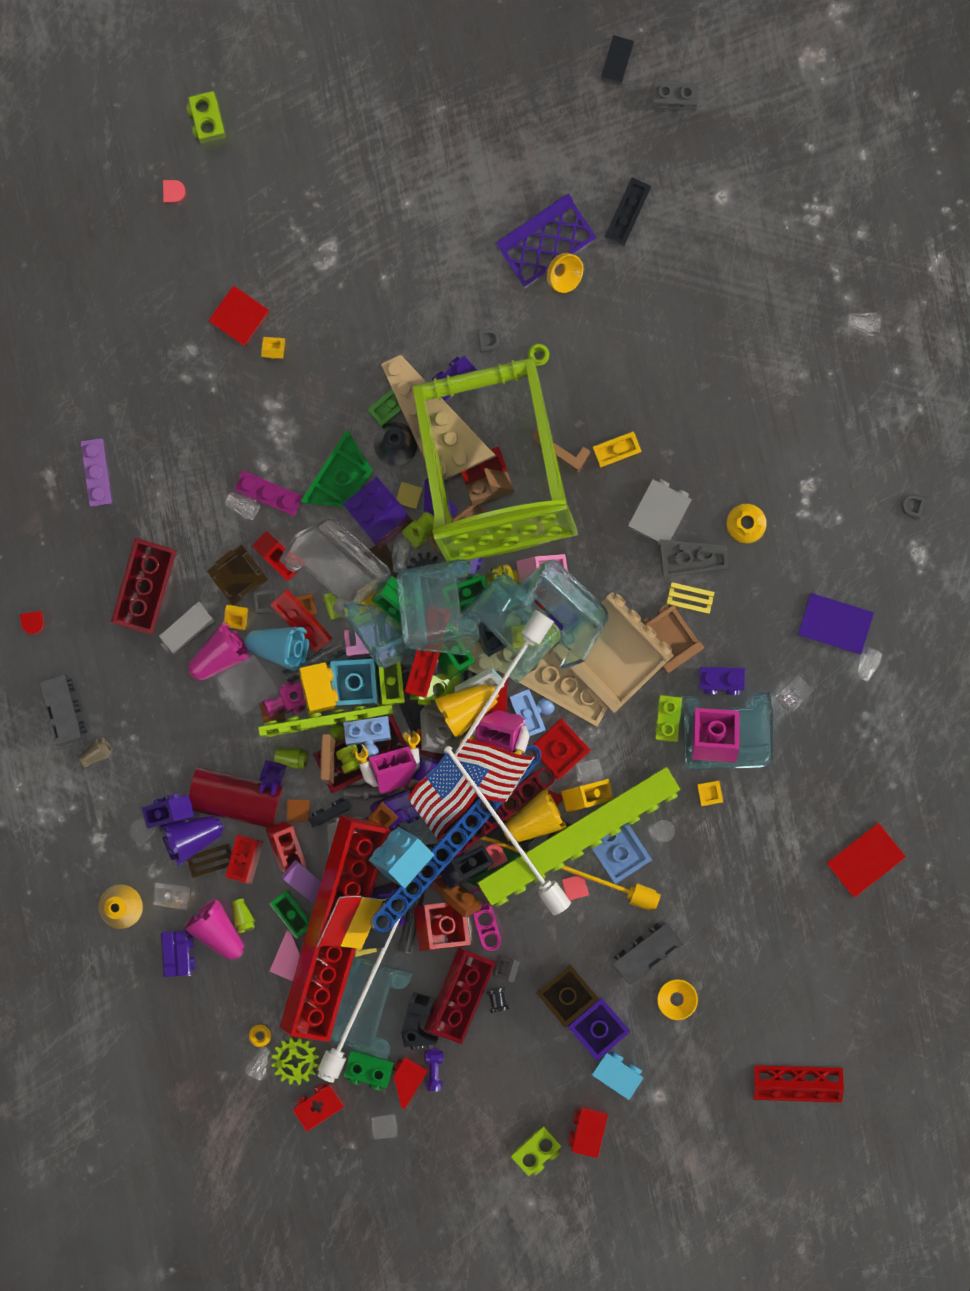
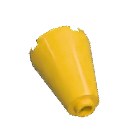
M485 683L441 696L435 700L447 725L456 738L473 725L494 692V685L489 687ZM499 694L496 695L486 713L498 703L496 698L499 697Z
M547 789L541 791L504 824L517 843L567 828L565 821L563 822L560 818L562 815L550 794L548 795Z
M114 885L102 894L98 909L102 920L107 925L116 929H125L134 925L141 917L143 904L140 895L132 887ZM115 903L119 905L118 912L114 908Z

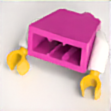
M495 711L482 717L469 739L490 743L511 752L514 750L516 751L515 754L522 755V753H525L529 741V731L525 726V718L521 717V715Z
M414 730L412 731V738H410L407 732L403 734V739L409 744L408 747L369 757V760L366 759L368 751L363 744H361L363 747L361 753H357L353 747L352 752L360 760L359 766L364 780L372 787H377L380 793L392 794L396 789L408 786L412 776L420 768L419 748L416 747L420 742V736Z

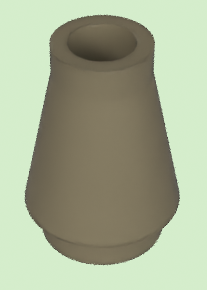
M105 738L96 739L78 758L82 765L87 767L90 764L108 758L113 750Z

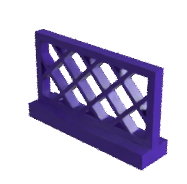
M568 193L494 244L525 287L547 272L548 266L538 265L540 252L553 254V260L555 255L562 254L556 252L558 240L571 242L567 253L574 254L597 237ZM570 208L576 215L574 224L562 222L564 212ZM560 215L559 221L553 220ZM578 219L583 226L577 225ZM549 222L558 224L556 236L544 234L545 226ZM561 224L573 227L571 239L559 237ZM542 228L541 233H536L537 230ZM576 228L585 229L590 237L583 242L574 240ZM531 234L540 236L538 249L526 246L527 238ZM543 237L555 239L553 252L541 249ZM524 240L523 246L517 245L518 243ZM573 243H578V244H579V245H577L576 247L573 248ZM512 247L522 248L520 261L512 260L507 251ZM525 249L537 251L535 264L523 262ZM514 263H519V269ZM522 264L534 266L533 276L527 280L521 274ZM538 267L543 268L541 271L537 273Z

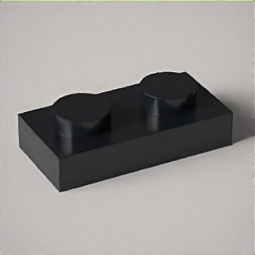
M343 798L332 802V807L326 811L321 808L311 813L312 818L308 819L311 826L315 828L352 809L350 801L348 799L344 801Z

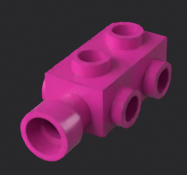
M293 681L280 686L281 690L278 691L279 697L274 699L268 698L263 701L265 711L269 717L278 714V711L282 709L286 713L292 712V715L304 711L303 706L306 705L301 682L293 684ZM296 693L298 698L292 700L290 694Z

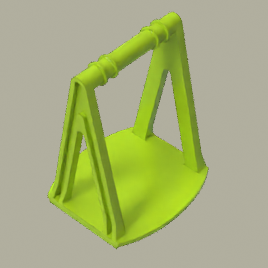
M534 357L515 362L511 360V363L502 365L498 363V366L451 377L447 375V378L438 380L434 378V381L413 385L434 509L432 531L434 540L449 565L514 552L578 535L577 526L566 502ZM528 377L552 501L507 507L453 522L426 401L435 398L441 400V397L448 395L454 397V394L499 383L505 385L508 381L516 380L517 382L520 378Z

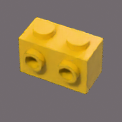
M326 662L299 668L298 673L308 715L335 709L338 695L336 689L331 687L330 681H333V674L331 668H327Z

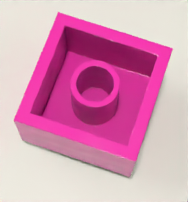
M695 708L692 720V760L736 763L739 752V711Z

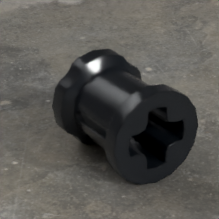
M505 987L486 991L492 1007L490 1013L510 1009L505 1000Z

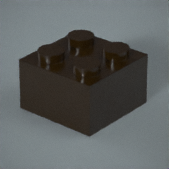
M571 964L567 965L536 991V994L564 1027L568 1026L599 999Z

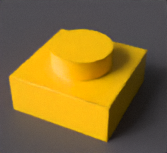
M263 337L261 357L283 359L285 338Z
M226 605L224 622L230 625L229 628L245 630L248 608Z
M719 781L697 784L701 806L723 802Z

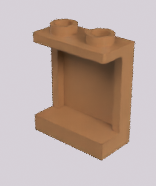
M537 428L532 437L534 438L533 445L542 450ZM553 442L557 461L578 474L590 456L591 451L583 447L577 457H574Z
M667 604L657 611V617L653 620L648 617L642 623L645 626H650L657 635L655 637L661 643L664 641L671 647V653L674 656L662 667L668 674L703 650L704 646L692 633L676 610L675 605L669 607Z

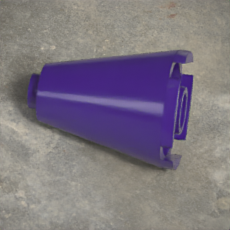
M214 816L159 826L160 832H165L166 836L162 840L170 859H176L175 866L183 864L221 837V831H224L220 819H215Z

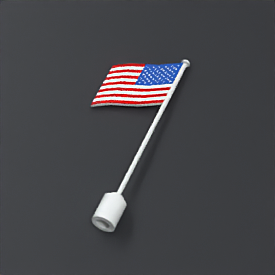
M537 610L533 612L521 631L524 635L522 638L525 640L524 645L454 753L481 793L488 800L506 802L534 759V756L515 754L496 745L470 740L469 738L528 645L534 646L535 642L540 644L554 621Z
M445 747L444 752L446 754L441 761L415 786L408 799L439 841L446 828L468 809L478 795L540 881V890L537 894L552 915L563 912L569 907L571 901L555 880L545 881L453 754L451 751L452 747Z

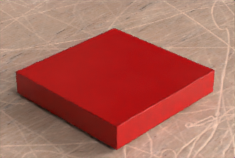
M233 285L208 321L245 347L270 311Z
M562 718L532 744L538 747L541 752L540 761L554 771L555 777L558 780L591 751Z

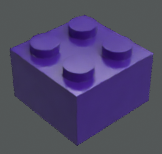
M375 477L343 503L352 518L374 544L409 517L401 504L378 477Z
M602 997L568 1025V1028L597 1061L631 1032Z

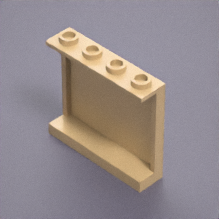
M612 592L553 650L615 713L674 655L671 653V647L664 641L661 643L655 637L657 635L650 626H645L640 621L641 617L634 610L630 611L624 605L626 603L619 594L615 595Z

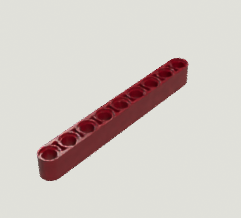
M548 767L539 768L522 780L509 796L514 802L513 808L511 810L506 809L503 802L495 810L501 821L504 822L541 791L549 788L556 779L554 771ZM542 771L546 772L549 776L546 784L539 780V775ZM524 785H528L531 788V795L529 797L522 794L521 789ZM474 817L466 822L468 827L472 824L476 825ZM486 821L479 828L478 835L472 836L453 859L499 825L497 821L494 823ZM457 832L452 833L451 841L455 837L459 838L461 841L460 834H458ZM438 849L437 851L443 853L444 861L446 859V852L443 849ZM425 865L426 873L423 877L429 878L432 871L429 866ZM392 881V887L396 890L399 886ZM410 882L406 891L408 893L416 888V885Z

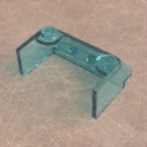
M553 559L546 561L515 588L502 613L506 615L532 604L536 599L564 626L560 639L569 651L560 667L566 669L585 662L608 620V611L558 561Z

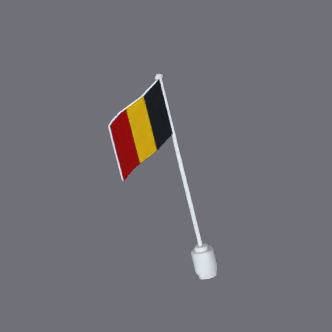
M361 896L339 897L317 947L342 946L357 949L382 948L338 1047L326 1050L318 1067V1077L333 1083L335 1078L338 1079L345 1064L346 1057L343 1056L344 1052L341 1049L400 921L399 919L386 932H376L371 927L370 921L372 916L387 899ZM394 899L391 907L394 911L398 912L402 908V903L400 900ZM379 916L376 920L377 926L382 929L385 928L387 919L384 916Z

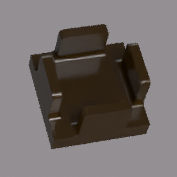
M242 544L235 550H230L217 560L214 566L207 570L213 581L233 606L268 581V578Z

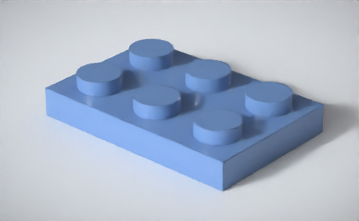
M627 823L620 827L621 832L611 838L609 835L601 838L603 843L592 849L614 884L652 860Z

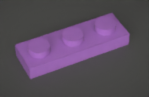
M102 438L81 441L90 507L112 504L104 441Z

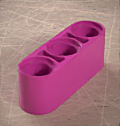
M475 888L470 893L473 895L477 891L481 892V890ZM485 899L481 909L473 913L482 946L486 950L493 951L500 946L501 938L492 906ZM488 913L491 916V922L488 925H481L478 921L480 914ZM489 934L497 937V943L493 947L487 946L484 942L485 937Z

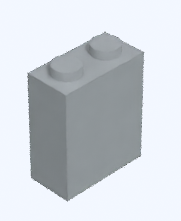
M658 478L657 481L652 479L627 528L660 545L659 539L671 540L692 499L688 498L689 494L681 489L675 491L669 488V483Z

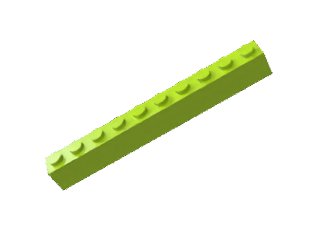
M665 767L525 854L544 879L546 878L544 873L551 869L553 872H556L564 867L563 862L571 857L573 861L584 854L582 852L583 849L588 846L593 849L603 843L601 838L609 835L611 838L621 832L620 827L627 823L630 826L639 821L640 814L645 811L647 814H650L659 808L658 803L663 800L668 803L678 797L676 792L681 789L668 768ZM519 856L476 884L490 906L495 904L496 907H499L508 901V895L513 892L515 895H518L527 889L526 884L531 881L536 884L539 880L523 857Z

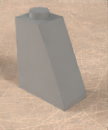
M197 602L159 636L162 639L160 645L167 653L171 651L173 654H176L216 621L200 602Z

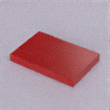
M878 822L826 864L851 896L855 898L905 859L906 856Z

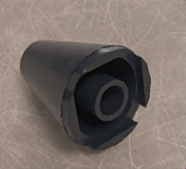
M392 422L384 425L379 429L374 439L376 455L383 463L390 466H400L408 463L417 451L418 444L409 426L403 423ZM393 438L399 439L397 442L391 441Z

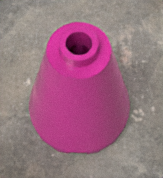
M224 622L219 625L189 662L190 668L188 671L194 679L205 680L251 657V654H246L248 650L241 636L236 631L231 633L227 629L230 627L229 624Z
M216 899L209 901L199 909L200 912L196 916L193 915L185 924L184 929L189 934L227 960L231 958L236 960L244 952L242 950L244 947L243 942L223 906Z

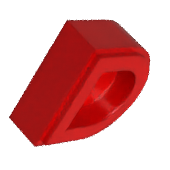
M42 611L19 614L21 627L26 633L35 635L42 631L44 627Z

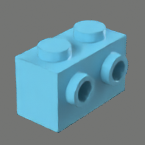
M614 1051L611 1054L607 1052L602 1056L591 1074L629 1100L644 1078L640 1075L642 1070L633 1064H630L628 1067L622 1063L623 1057Z

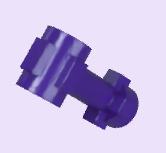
M429 1049V1051L424 1052V1062L429 1064V1080L425 1081L427 1091H441L442 1081L438 1080V1064H443V1051Z

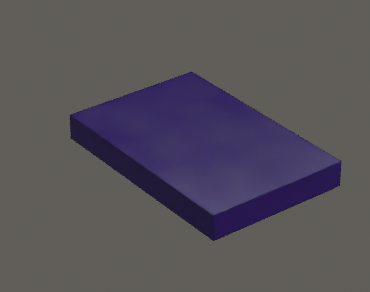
M810 593L798 636L861 655L874 612Z

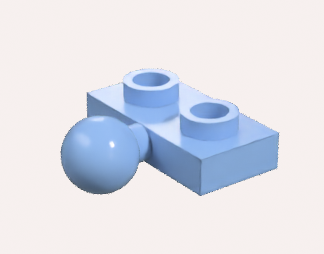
M529 689L507 698L513 713L525 718V726L528 728L529 737L546 730L540 713L544 715L551 714L555 709L554 702L544 697L539 700L538 705H535Z
M387 716L344 723L346 745L364 744L368 751L367 760H369V757L379 755L378 748L373 742L391 740Z

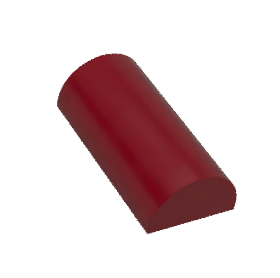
M138 538L133 539L110 620L111 624L153 635L177 550Z
M393 715L388 717L391 740L373 742L378 748L379 755L408 747ZM345 738L335 742L334 784H327L331 794L363 779L360 768L345 774L342 770L343 764L341 760H338L336 752L348 747ZM361 744L356 745L358 753H361L363 747ZM321 750L313 753V756L321 771Z
M196 767L190 786L189 798L192 810L195 812L269 828L275 824L283 786H277L275 795L271 796L272 790L269 788L263 789L262 793L259 792L261 781Z
M458 947L424 1030L462 1044L496 962Z

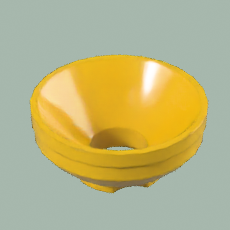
M562 253L556 256L547 269L549 285L561 293H567L576 288L583 276L582 261L579 257L570 253ZM562 264V271L555 275L556 266Z
M740 504L734 507L727 517V531L737 542L743 544L753 543L759 540L765 532V515L755 505ZM744 516H750L754 520L752 528L745 529L742 527L741 519Z
M676 979L668 981L661 987L657 1002L659 1009L666 1017L673 1020H683L691 1016L695 1011L698 996L690 983ZM678 992L683 995V1003L681 1005L675 1006L671 1003L670 997L673 993Z

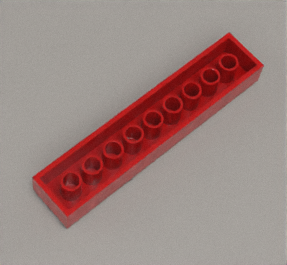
M342 815L339 817L279 1027L290 1036L330 1041L356 948L342 946L317 947L339 897L361 896L371 898L379 870L369 859L373 856V852L388 839L390 829L380 823Z

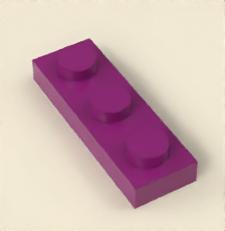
M242 470L234 489L238 493L295 517L303 498L302 495Z

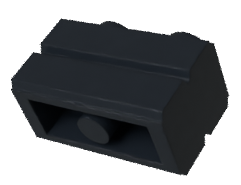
M481 845L450 861L440 874L447 886L453 889L484 873L494 863L485 847Z

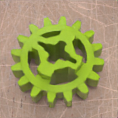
M290 1037L289 1043L282 1040L283 1047L276 1046L275 1050L278 1054H272V1058L276 1059V1062L271 1064V1066L278 1068L274 1074L279 1075L281 1073L283 1075L281 1081L283 1082L287 1078L289 1079V1085H292L294 1080H297L298 1085H301V1079L303 1078L308 1082L310 1080L308 1075L315 1076L316 1074L313 1067H319V1064L315 1062L319 1055L313 1054L316 1047L310 1048L309 1040L305 1044L302 1043V1037H299L297 1042H294L293 1037ZM297 1046L304 1048L308 1054L299 1052ZM289 1048L287 1058L281 1059L284 1050ZM293 1055H296L297 1058L305 1059L298 1063V1067H295L294 1063H285L291 1060ZM310 1062L308 1070L302 1074V1066ZM288 1067L289 1069H291L293 1071V1075H290L287 1072H285L283 1068Z

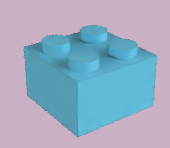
M378 657L335 659L330 661L333 674L332 689H336L338 695V702H335L336 706L378 703L381 701Z
M397 827L396 830L388 835V839L381 847H378L373 852V856L369 861L386 878L406 888L434 854L417 837Z

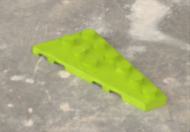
M382 702L374 704L375 708L366 709L364 705L353 707L351 712L344 713L343 709L331 711V715L322 716V713L309 714L308 719L300 720V717L287 718L285 723H278V721L265 722L264 726L258 727L259 735L265 738L331 726L333 724L394 714L393 706L382 705Z

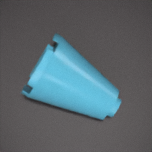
M298 626L253 630L246 636L245 646L250 653L289 670L297 671L299 670V664H304L306 661L309 639H305L304 633H307V631L303 627Z

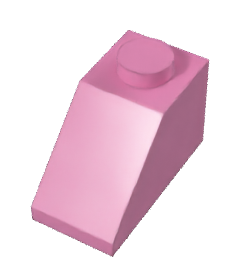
M565 554L537 556L516 561L520 583L553 579L561 575L563 577L569 576Z
M289 930L286 931L269 972L293 981L301 952L295 937Z

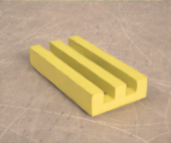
M671 583L667 604L710 614L715 592ZM674 589L706 595L709 598L707 600L674 592ZM677 597L681 599H686L694 602L707 604L706 608H702L694 605L672 601V598Z

